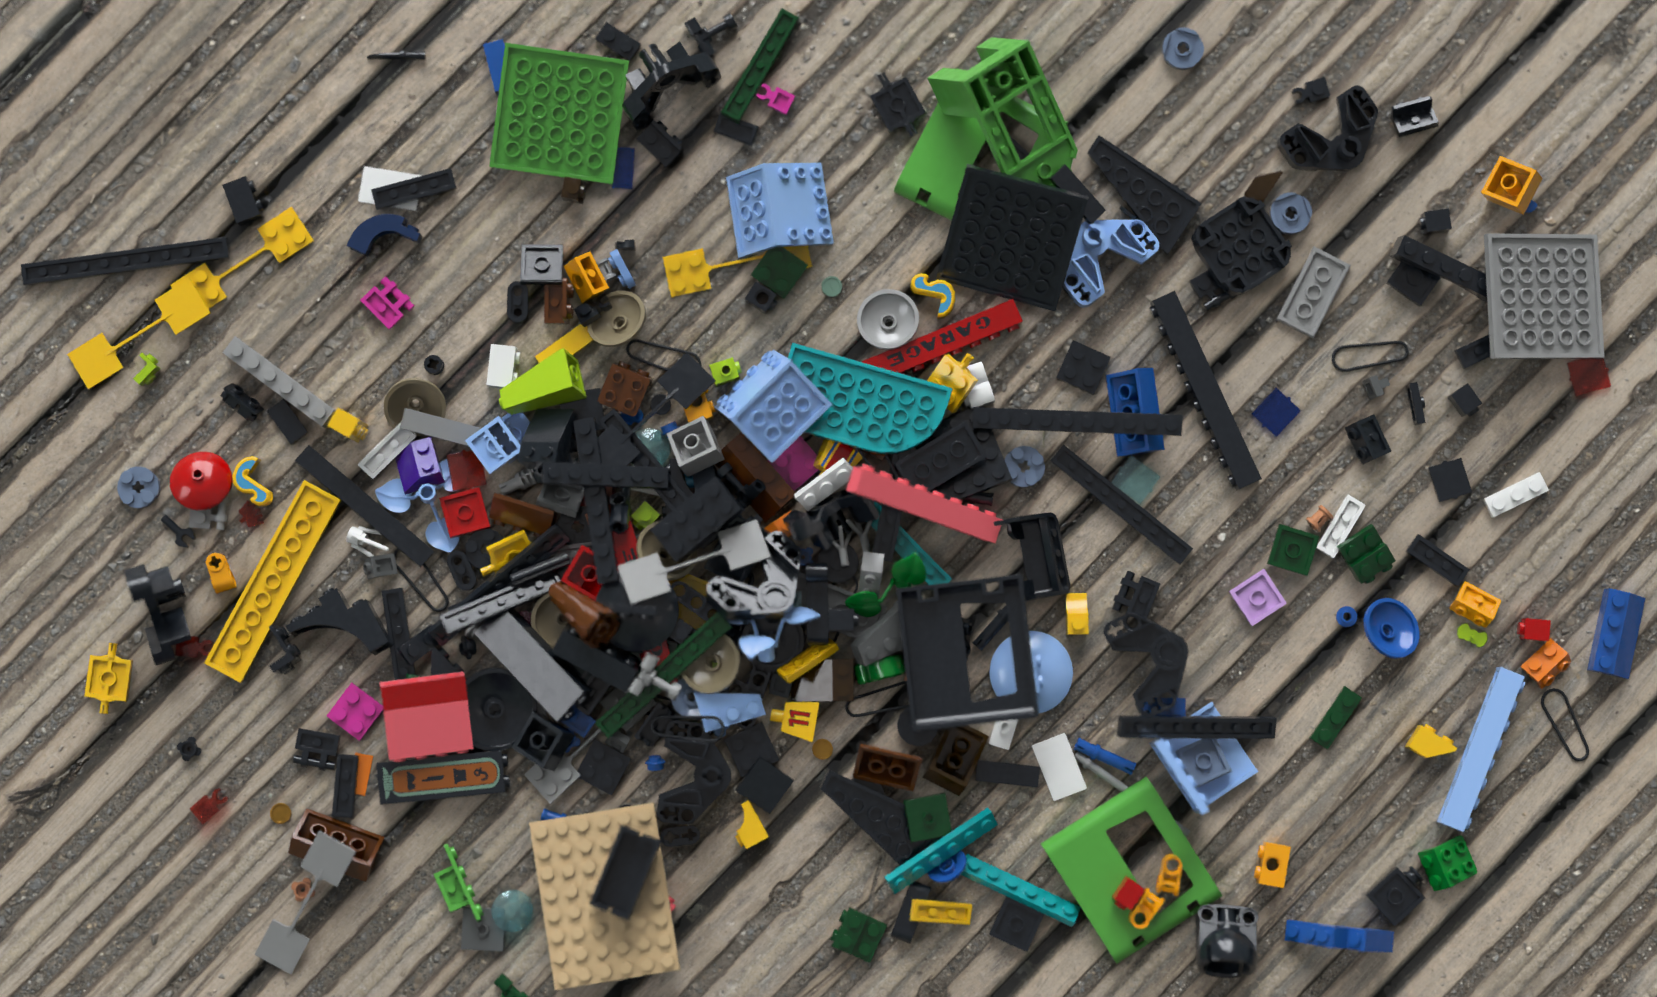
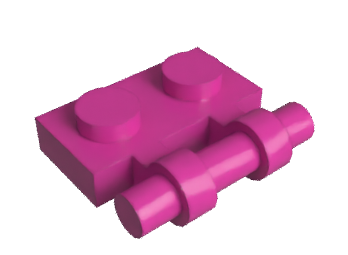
M385 276L380 281L385 288L380 291L374 286L360 301L391 330L404 317L399 310L404 306L408 311H411L415 305L410 301L411 298L407 294L404 295L397 288L398 285L394 281H390ZM390 293L398 300L394 305L387 298Z

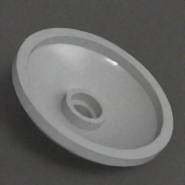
M892 289L880 290L868 296L861 304L857 314V325L861 336L867 343L879 349L891 350L904 346L914 337L919 326V313L914 301L905 293ZM889 321L893 323L890 327L885 325Z

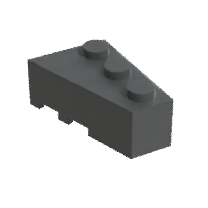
M898 601L850 644L857 664L867 666L903 649Z

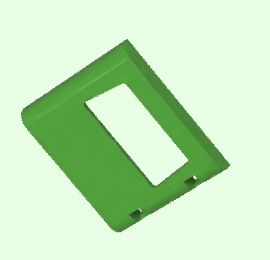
M1014 97L997 108L999 114L1005 113L1038 134V138L1029 155L1049 143V139L1032 104ZM938 103L896 183L894 193L952 221L967 164H974L986 141L977 119L946 115ZM921 191L930 195L928 202L918 198Z
M1146 776L1040 843L1116 964L1192 917L1203 905H1210L1223 897ZM1143 811H1147L1173 854L1181 860L1182 868L1193 885L1165 909L1156 913L1147 927L1138 929L1132 926L1128 920L1131 910L1128 908L1123 910L1114 904L1116 900L1112 895L1125 876L1136 883L1137 881L1106 834V830ZM1196 900L1199 905L1189 911L1186 906ZM1137 913L1134 917L1136 924H1140L1144 920L1142 913ZM1142 935L1144 940L1134 946L1131 941Z

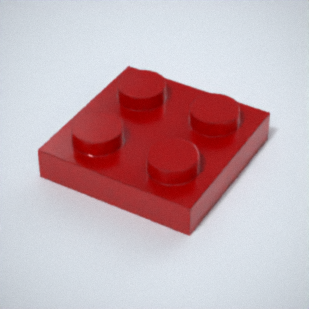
M480 487L439 498L450 539L491 528Z

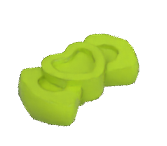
M1467 623L1461 624L1457 629L1459 639L1470 641L1471 644H1475L1478 648L1483 647L1487 643L1488 636L1485 631L1477 632L1474 629H1470Z

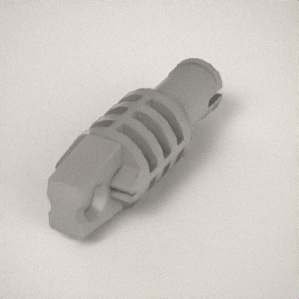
M526 468L517 472L514 478L499 484V488L502 494L506 496L520 488L525 490L537 484L533 469Z

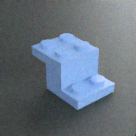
M523 412L513 415L508 413L502 418L498 416L465 441L491 475L504 464H511L518 459L521 441L530 421Z

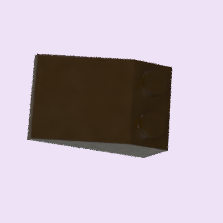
M825 659L795 679L791 688V702L853 701V659Z
M968 725L947 727L922 778L960 796L969 783L989 736Z

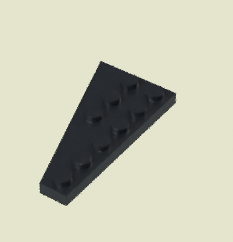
M1099 135L1087 154L1136 217L1146 224L1158 239L1161 249L1168 255L1202 203Z
M827 770L819 788L900 866L930 846L933 838L915 842L910 841L903 803L832 770Z

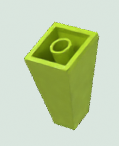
M564 348L558 350L499 390L501 396L499 404L502 410H505L510 415L587 398L579 361Z

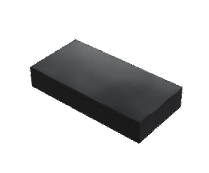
M720 112L713 133L752 147L759 126L743 120L738 124Z
M282 399L267 410L291 445L309 433L285 399Z

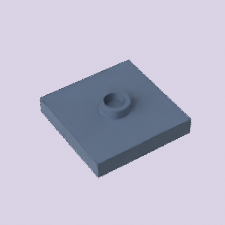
M1202 738L1175 751L1177 757L1186 768L1184 769L1186 775L1191 776L1196 782V788L1232 771L1216 738Z

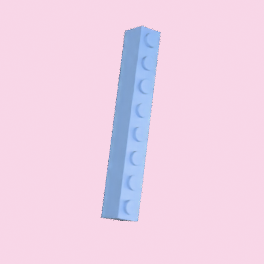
M1503 667L1496 668L1437 819L1438 823L1461 832L1469 828L1472 821L1470 817L1471 812L1479 804L1480 798H1477L1478 794L1486 786L1487 779L1485 777L1487 771H1491L1495 762V759H1493L1495 751L1498 752L1502 745L1500 738L1502 733L1506 732L1509 727L1510 721L1508 718L1510 712L1513 713L1516 709L1518 702L1515 700L1518 693L1523 691L1525 686L1523 679L1525 676Z

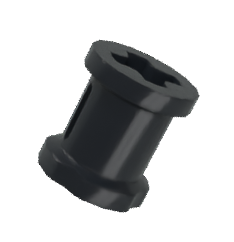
M430 355L425 359L424 368L430 374L440 375L443 372L445 365L440 357ZM432 361L439 363L436 365V370L430 368V366H432Z

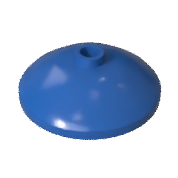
M1382 598L1373 602L1367 608L1364 615V630L1369 642L1379 653L1389 658L1398 659L1408 656L1415 650L1419 642V626L1415 616L1406 605L1395 599Z

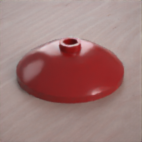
M195 452L185 456L176 464L170 476V489L176 501L185 508L197 511L211 509L219 505L228 496L233 482L232 472L227 462L219 455L211 452ZM201 473L200 477H195L196 474Z

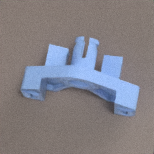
M1096 220L1091 225L1087 221L1081 223L1063 284L1064 289L1079 307L1086 308L1105 293L1097 257L1102 255L1107 249L1139 264L1149 260L1158 251L1159 241L1143 221ZM1139 226L1142 230V233L1140 235H1134V233L1131 231V227ZM1146 234L1147 237L1145 238V241L1142 240L1140 242L1139 240H1141L1143 236ZM1152 243L1154 245L1152 250H1146L1145 248L1147 244ZM1069 276L1075 277L1077 285L1069 286L1066 278ZM1080 285H1082V288L1080 289L1081 293L1083 295H1089L1088 302L1086 300H1080L1082 295L1079 291H1077L1076 294L1073 292L1077 290Z

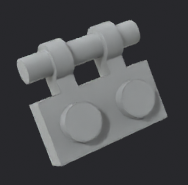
M226 497L218 505L217 515H212L213 508L201 511L190 509L189 528L211 529L212 521H217L216 530H224L225 522H227L228 518L226 516V505L229 503V497Z

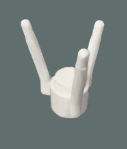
M352 526L350 528L346 542L351 543V547L358 549L366 556L371 557L374 555L360 546H363L365 543L384 551L389 550L388 547L367 539L368 535L365 533L381 535L375 529L362 526L358 528Z

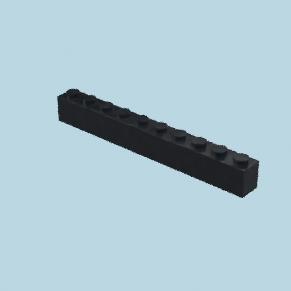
M1170 292L1153 300L1150 303L1151 307H1149L1151 315L1159 321L1158 330L1161 336L1166 337L1169 343L1166 345L1168 352L1171 356L1174 355L1177 363H1175L1176 369L1180 375L1183 374L1186 380L1184 386L1188 394L1192 393L1195 399L1192 401L1197 413L1201 412L1203 417L1201 423L1205 431L1209 430L1212 436L1210 442L1213 449H1218L1221 457L1218 459L1222 468H1226L1229 473L1227 479L1230 486L1239 490L1261 480L1258 469L1176 292Z

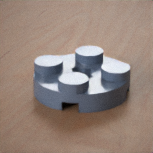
M1178 28L1166 36L1162 45L1165 62L1179 70L1193 68L1201 60L1204 52V45L1199 35L1189 28ZM1186 44V48L1189 51L1181 54L1177 46Z
M1293 192L1284 193L1277 197L1270 208V218L1279 232L1283 234H1297L1309 224L1312 216V208L1308 200ZM1288 208L1291 211H1296L1294 219H1290V217L1285 215Z
M1016 447L1004 459L1012 477L1010 483L1014 486L1021 488L1030 487L1036 484L1044 474L1045 463L1043 456L1032 447ZM1026 461L1030 469L1025 470L1023 473L1018 464Z
M132 467L120 475L117 485L119 497L123 503L130 507L146 508L158 498L160 494V481L151 470L144 467ZM137 482L144 485V489H141L140 493L134 490Z

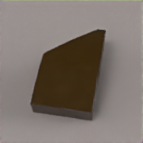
M1283 171L1259 174V176L1254 178L1244 195L1248 198L1264 202Z

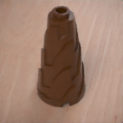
M555 582L549 587L550 600L557 606L572 628L581 636L585 644L591 648L601 647L598 644L601 641L606 644L612 639L619 626V622L616 620L619 617L614 611L593 601L588 596L579 593L565 583Z

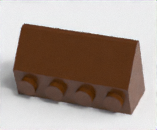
M743 432L739 433L721 450L724 460L715 464L719 469L728 462L733 467L731 472L743 486L746 484L750 485L757 479L764 483L766 489L754 500L751 499L752 503L750 505L765 523L795 498L793 489Z
M306 808L291 837L288 853L304 859L316 835L321 831L356 850L344 874L367 882L385 837Z

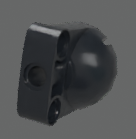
M1203 905L1200 907L1195 918L1196 962L1200 972H1205L1212 977L1238 978L1242 973L1250 975L1255 971L1257 967V922L1259 916L1254 909L1232 905ZM1206 914L1211 920H1204L1201 915ZM1243 918H1250L1252 923H1246Z

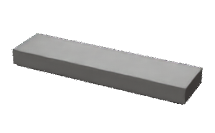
M408 408L404 409L400 429L469 446L465 440L481 429L476 426Z

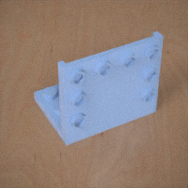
M763 163L726 177L738 258H745L775 247L834 244L822 163Z
M774 349L766 352L761 358L762 361L757 366H752L746 372L747 376L736 381L731 387L732 390L727 395H722L717 400V405L715 406L723 416L733 422L771 463L832 405L790 359Z
M1210 702L1190 716L1221 715L1213 702ZM1156 738L1149 743L1197 814L1203 815L1209 811L1207 807L1209 804L1258 772L1237 739L1216 738L1232 771L1196 788V782L1191 776L1186 775L1184 771L1186 768L1177 757L1175 751L1202 738Z

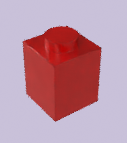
M1522 618L1517 626V634L1520 635L1522 640L1549 641L1551 620Z
M1125 876L1112 895L1116 900L1114 904L1123 910L1126 908L1132 910L1145 892V889Z

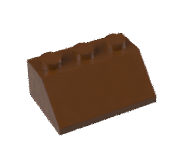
M494 492L489 518L494 520L493 524L505 527L506 524L514 526L513 530L515 531L528 530L533 532L532 536L538 538L555 524L558 513Z
M860 744L852 778L914 792L922 758Z

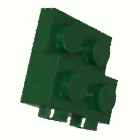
M1372 524L1336 546L1353 576L1361 584H1368L1374 581L1377 573L1389 571L1393 567L1392 563L1396 561L1387 544L1382 541Z
M849 907L848 911L843 910L839 921L842 922L839 930L834 929L830 938L833 941L832 946L870 963L887 924Z

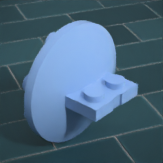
M1029 631L1038 712L1043 713L1056 707L1067 695L1072 684L1073 667L1067 650L1057 639L1043 632ZM1011 637L1004 640L998 646L990 663V682L997 697L1013 694L1017 691Z

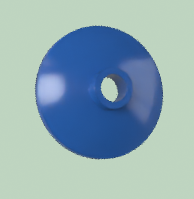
M960 850L929 871L928 876L937 883H946L956 879L966 867L967 859L965 854Z

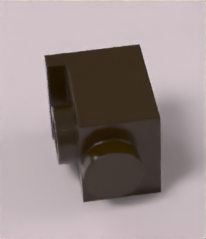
M565 176L561 198L563 201L583 204L587 184L583 183L581 179Z

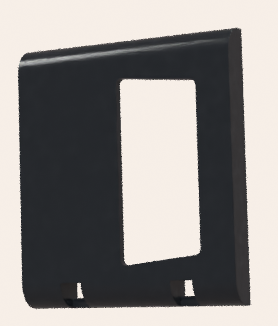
M1022 574L896 589L913 731L1039 717ZM987 583H999V591L987 592ZM934 590V598L923 599L922 591ZM1005 603L1008 611L1017 691L1013 694L973 702L971 700L961 605Z

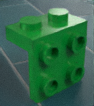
M1461 835L1436 847L1418 852L1434 892L1451 888L1477 874L1475 863Z

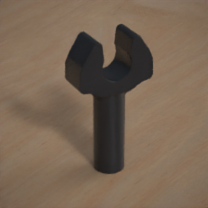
M167 515L161 518V521L176 534L175 543L178 546L189 547L183 541L184 535H188L191 539L196 540L195 533L191 528L181 529Z

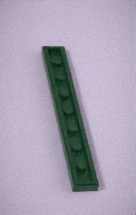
M718 612L715 613L654 669L657 672L656 676L670 684L732 628V625ZM651 683L650 686L646 685L639 696L629 691L595 724L608 739L611 738L653 700L662 689Z

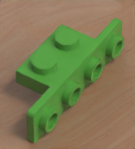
M445 844L444 848L452 866L435 873L434 877L450 913L470 905L477 922L480 923L482 922L481 916L484 915L479 904H474L472 897L475 896L471 885L466 886L463 878L467 876L463 867H458L455 861L458 855L454 847L449 848V845Z

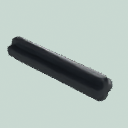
M563 553L511 574L510 580L513 586L520 585L569 565V557L566 553Z

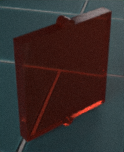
M1604 358L1580 359L1567 363L1570 374L1569 381L1572 382L1575 396L1611 387L1607 373L1609 369L1606 368Z
M462 450L461 453L446 455L453 491L466 488L470 490L472 487L487 485L483 464L473 451Z

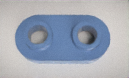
M618 250L610 252L611 257L608 260L613 269L618 268L621 273L618 278L622 286H628L629 289L636 286Z

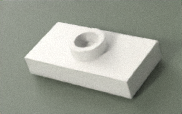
M1018 720L995 722L989 744L1009 750Z

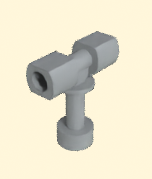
M648 652L640 665L642 669L639 675L633 678L628 691L639 696L646 685L650 686L652 683L668 692L667 697L675 701L683 686L676 682L671 685L656 676L657 672L654 669L660 658Z

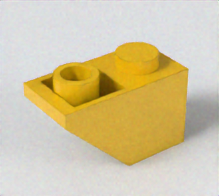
M1427 724L1425 726L1418 725L1405 747L1422 758L1455 752L1457 749L1453 745V740L1444 735L1442 738L1435 734L1436 730Z

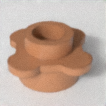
M304 878L301 882L292 883L291 888L294 890L297 901H303L311 889V880L309 878ZM315 890L311 894L310 898L314 897Z

